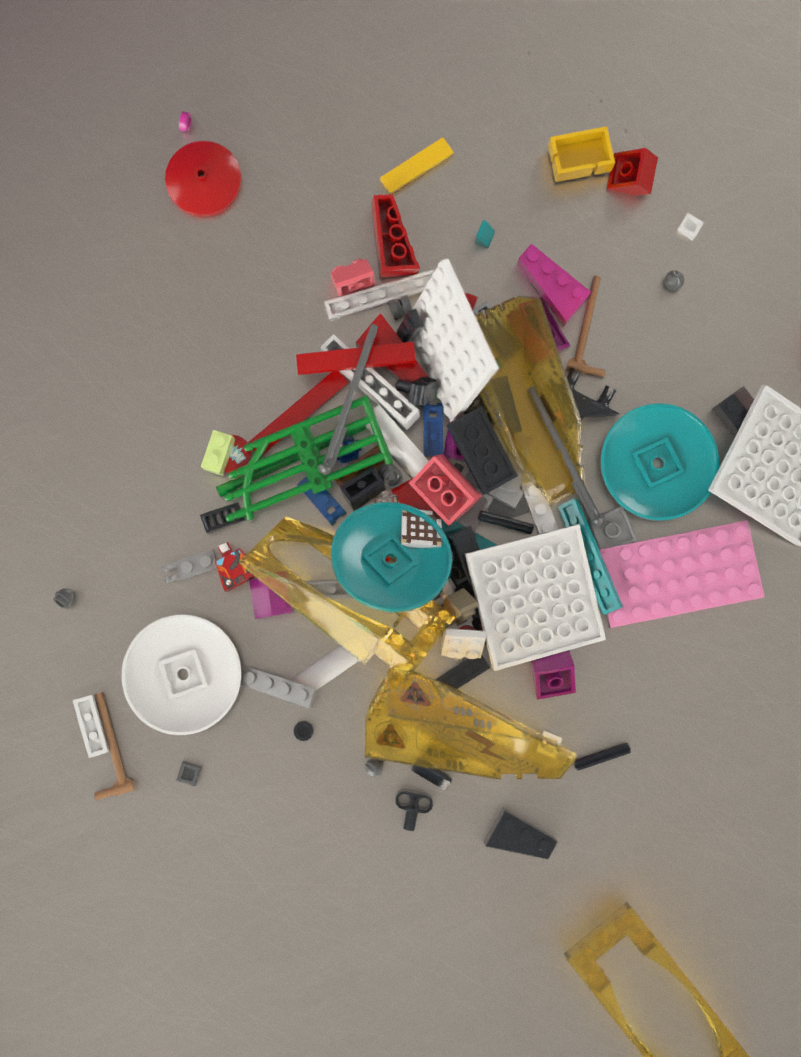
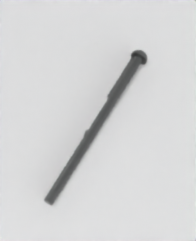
M371 324L323 465H318L320 473L328 475L333 471L348 428L344 426L352 405L354 392H358V385L379 328L377 325Z
M530 387L527 390L555 443L556 450L559 449L562 454L563 460L574 480L571 484L594 526L603 525L605 515L600 516L535 387Z

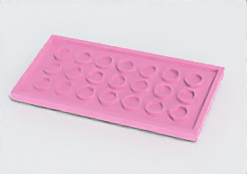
M748 520L600 549V553L623 605V608L607 614L609 628L765 597Z

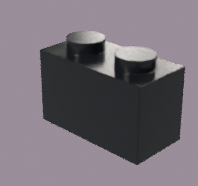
M372 466L341 486L340 490L354 511L385 491L386 488L382 478Z

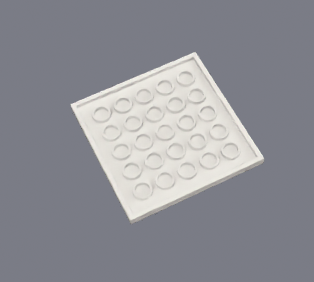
M445 259L440 261L413 309H417L423 324V328L413 342L420 352L421 361L428 370L429 378L437 380L436 395L444 406L445 415L452 422L454 419L461 417L499 368L450 261Z
M761 385L709 491L797 546H801V408L767 385Z
M580 525L565 527L465 554L475 598L479 604L478 611L483 631H486V644L492 670L497 671L606 640Z

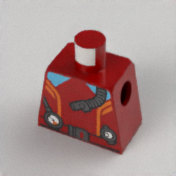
M229 542L218 547L222 557L217 559L215 564L224 591L228 592L260 575L242 549L239 548L233 551Z

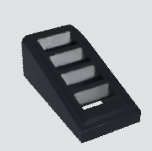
M239 502L201 514L200 517L206 533L210 534L245 521L243 516L227 522L223 513L227 511V514L232 513L231 509L235 511L240 510ZM219 514L222 524L218 523L216 515ZM210 517H212L214 523L213 527H211L208 519Z

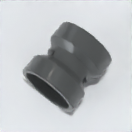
M408 295L402 296L399 300H389L394 319L400 318L401 315L407 314L409 310H412Z
M384 463L378 469L379 476L389 488L398 487L402 483L403 475L394 464L386 465Z

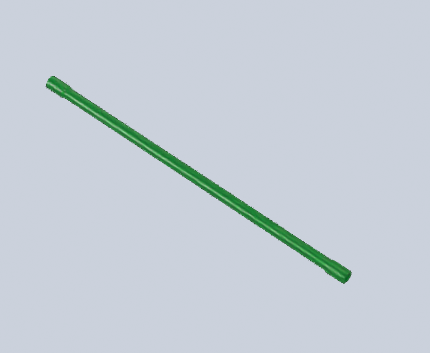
M498 357L494 358L498 368H502ZM362 426L352 431H349L345 433L344 439L351 437L361 431H364L367 428L365 426ZM331 439L317 444L318 451L329 447ZM295 453L254 470L252 482L301 460L299 454ZM245 475L216 486L219 496L223 497L227 493L234 492L242 487Z

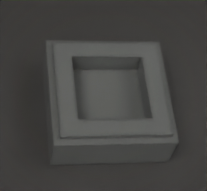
M182 761L176 781L195 787L202 766Z

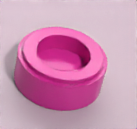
M182 111L179 129L180 131L188 132L191 127L192 116L190 112Z

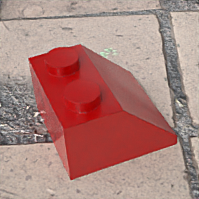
M647 148L614 153L615 164L609 175L607 190L633 196L651 194L658 157Z

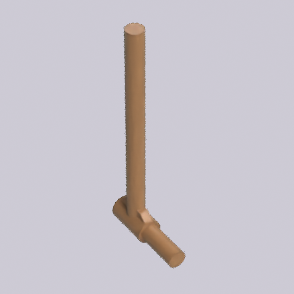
M594 276L575 358L568 360L566 370L570 371L572 367L575 368L574 372L576 373L580 371L582 374L587 373L604 377L606 370L587 366L585 360H582L601 277Z
M103 692L95 694L118 781L111 788L95 792V800L113 795L118 796L136 790L134 781L125 777Z

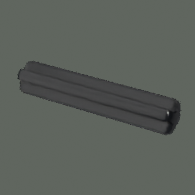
M480 510L478 520L516 531L532 534L534 525L491 512Z
M624 743L573 761V765L579 771L630 754L631 749L628 743Z

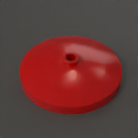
M196 141L181 147L171 157L165 172V184L170 198L179 209L193 216L210 217L224 212L235 202L241 190L242 174L236 158L227 148L211 141Z

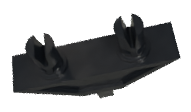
M570 368L564 382L560 383L558 381L555 382L553 378L549 379L558 397L560 398L561 395L562 402L568 409L566 414L569 419L565 425L569 429L573 428L576 419L580 423L582 419L620 414L608 406L616 393L615 389L607 396L609 386L605 385L602 394L596 401L574 389L576 382L582 372L578 371L575 377L572 378L575 368Z

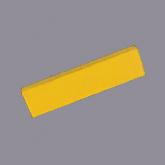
M444 137L380 177V181L389 194H394L451 157L454 152Z

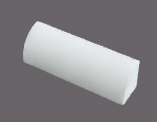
M378 404L373 411L390 455L412 479L423 469L429 460ZM370 423L364 425L373 435Z
M357 633L293 677V681L319 689L371 652Z

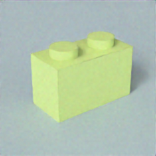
M213 430L201 468L223 476L235 438Z

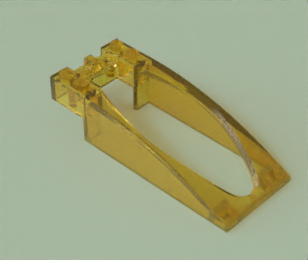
M286 516L239 561L240 565L361 663L366 665L375 654L406 680L455 618L434 600L410 611L395 612L399 617L393 624L394 628L406 617L420 629L412 640L409 641L394 628L369 619L325 597L284 566L271 553L270 545L280 541L309 543L331 561V547L334 535Z
M628 902L564 953L570 965L643 1057L656 1056L639 1040L627 1023L617 1003L609 978L603 968L596 962L625 936L631 939L642 955L665 968L692 994L711 1026L717 1043L719 1057H749Z

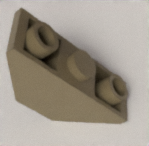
M464 588L446 596L443 600L450 626L455 623L459 626L467 622V619L471 618V615L475 613L474 610L479 606L478 602Z

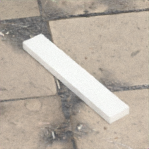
M435 269L324 301L329 319L332 321L389 304V300H399L405 295H408V298L420 295L431 279Z

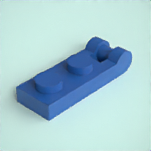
M427 403L423 405L425 457L443 454L442 403H437V405H429ZM429 412H437V417H429Z
M307 476L297 486L309 482ZM312 489L303 492L332 526L336 523L335 520L347 514L327 490L317 494H313ZM333 506L336 510L330 515L327 510Z

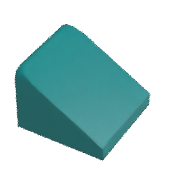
M482 221L475 239L476 244L485 248H489L495 234L494 229L487 221Z

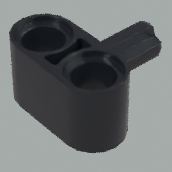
M421 377L411 382L398 379L395 387L397 391L409 393V403L425 405L435 400L437 380L429 377Z
M401 789L396 794V805L400 809L406 810L403 829L414 831L418 813H428L432 810V797L425 792ZM402 794H406L410 797V801L402 804L399 801V797ZM426 798L430 803L428 807L422 808L418 804L419 800Z

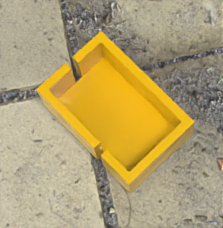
M607 126L550 137L548 150L550 160L553 162L552 169L555 182L591 176L593 171L594 175L612 171L615 160Z

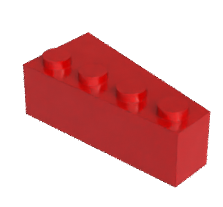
M393 194L374 195L371 206L379 278L418 274L420 266L416 261L413 247L409 242L408 234L403 226Z
M380 313L371 323L379 326L372 346L403 343ZM371 324L356 341V348L364 347ZM417 360L416 363L380 366L396 380L402 379L411 382L421 377H428Z

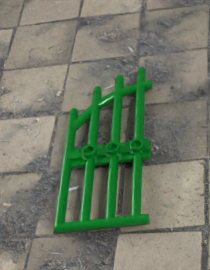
M368 395L353 400L350 408L352 410L363 405L367 416L348 423L344 427H348L347 433L370 423L374 434L341 447L337 457L374 442L378 443L381 453L331 472L328 475L320 473L318 465H323L326 454L320 456L317 444L332 439L334 430L313 438L310 426L339 415L343 405L257 439L253 443L250 442L244 446L245 451L257 448L250 462L228 473L230 479L245 474L243 487L224 496L226 501L243 496L244 508L235 511V513L228 514L226 520L233 521L245 515L247 521L253 520V512L310 489H312L313 494L325 491L332 487L330 481L382 460L385 461L386 465L392 464V457ZM291 434L294 446L260 459L269 443ZM295 453L299 454L302 464L251 484L254 470ZM305 471L309 482L251 505V492Z

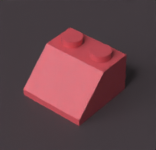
M357 259L351 265L345 267L341 265L330 272L338 297L375 286L374 273L367 259Z

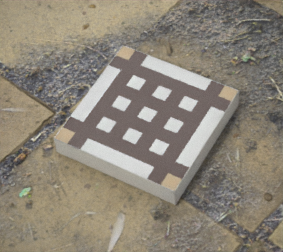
M402 510L401 545L417 548L442 546L440 535L428 522L413 513ZM420 510L430 516L441 527V517L435 511Z

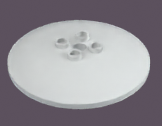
M192 615L164 617L145 627L131 642L122 665V686L129 706L145 724L167 734H194L213 726L231 709L241 686V662L232 640L214 623ZM182 668L186 669L189 673L186 680H182L178 676Z

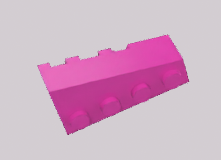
M532 243L518 259L517 266L529 282L534 285L538 294L546 301L550 310L558 317L564 327L585 303L591 291Z

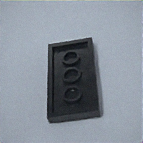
M482 406L446 425L482 495L518 477Z

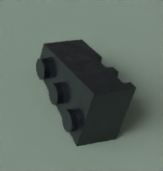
M504 807L484 841L486 847L549 859L558 843L554 836Z

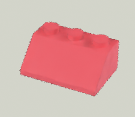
M444 454L434 456L409 483L448 526L470 510L482 497L477 489Z

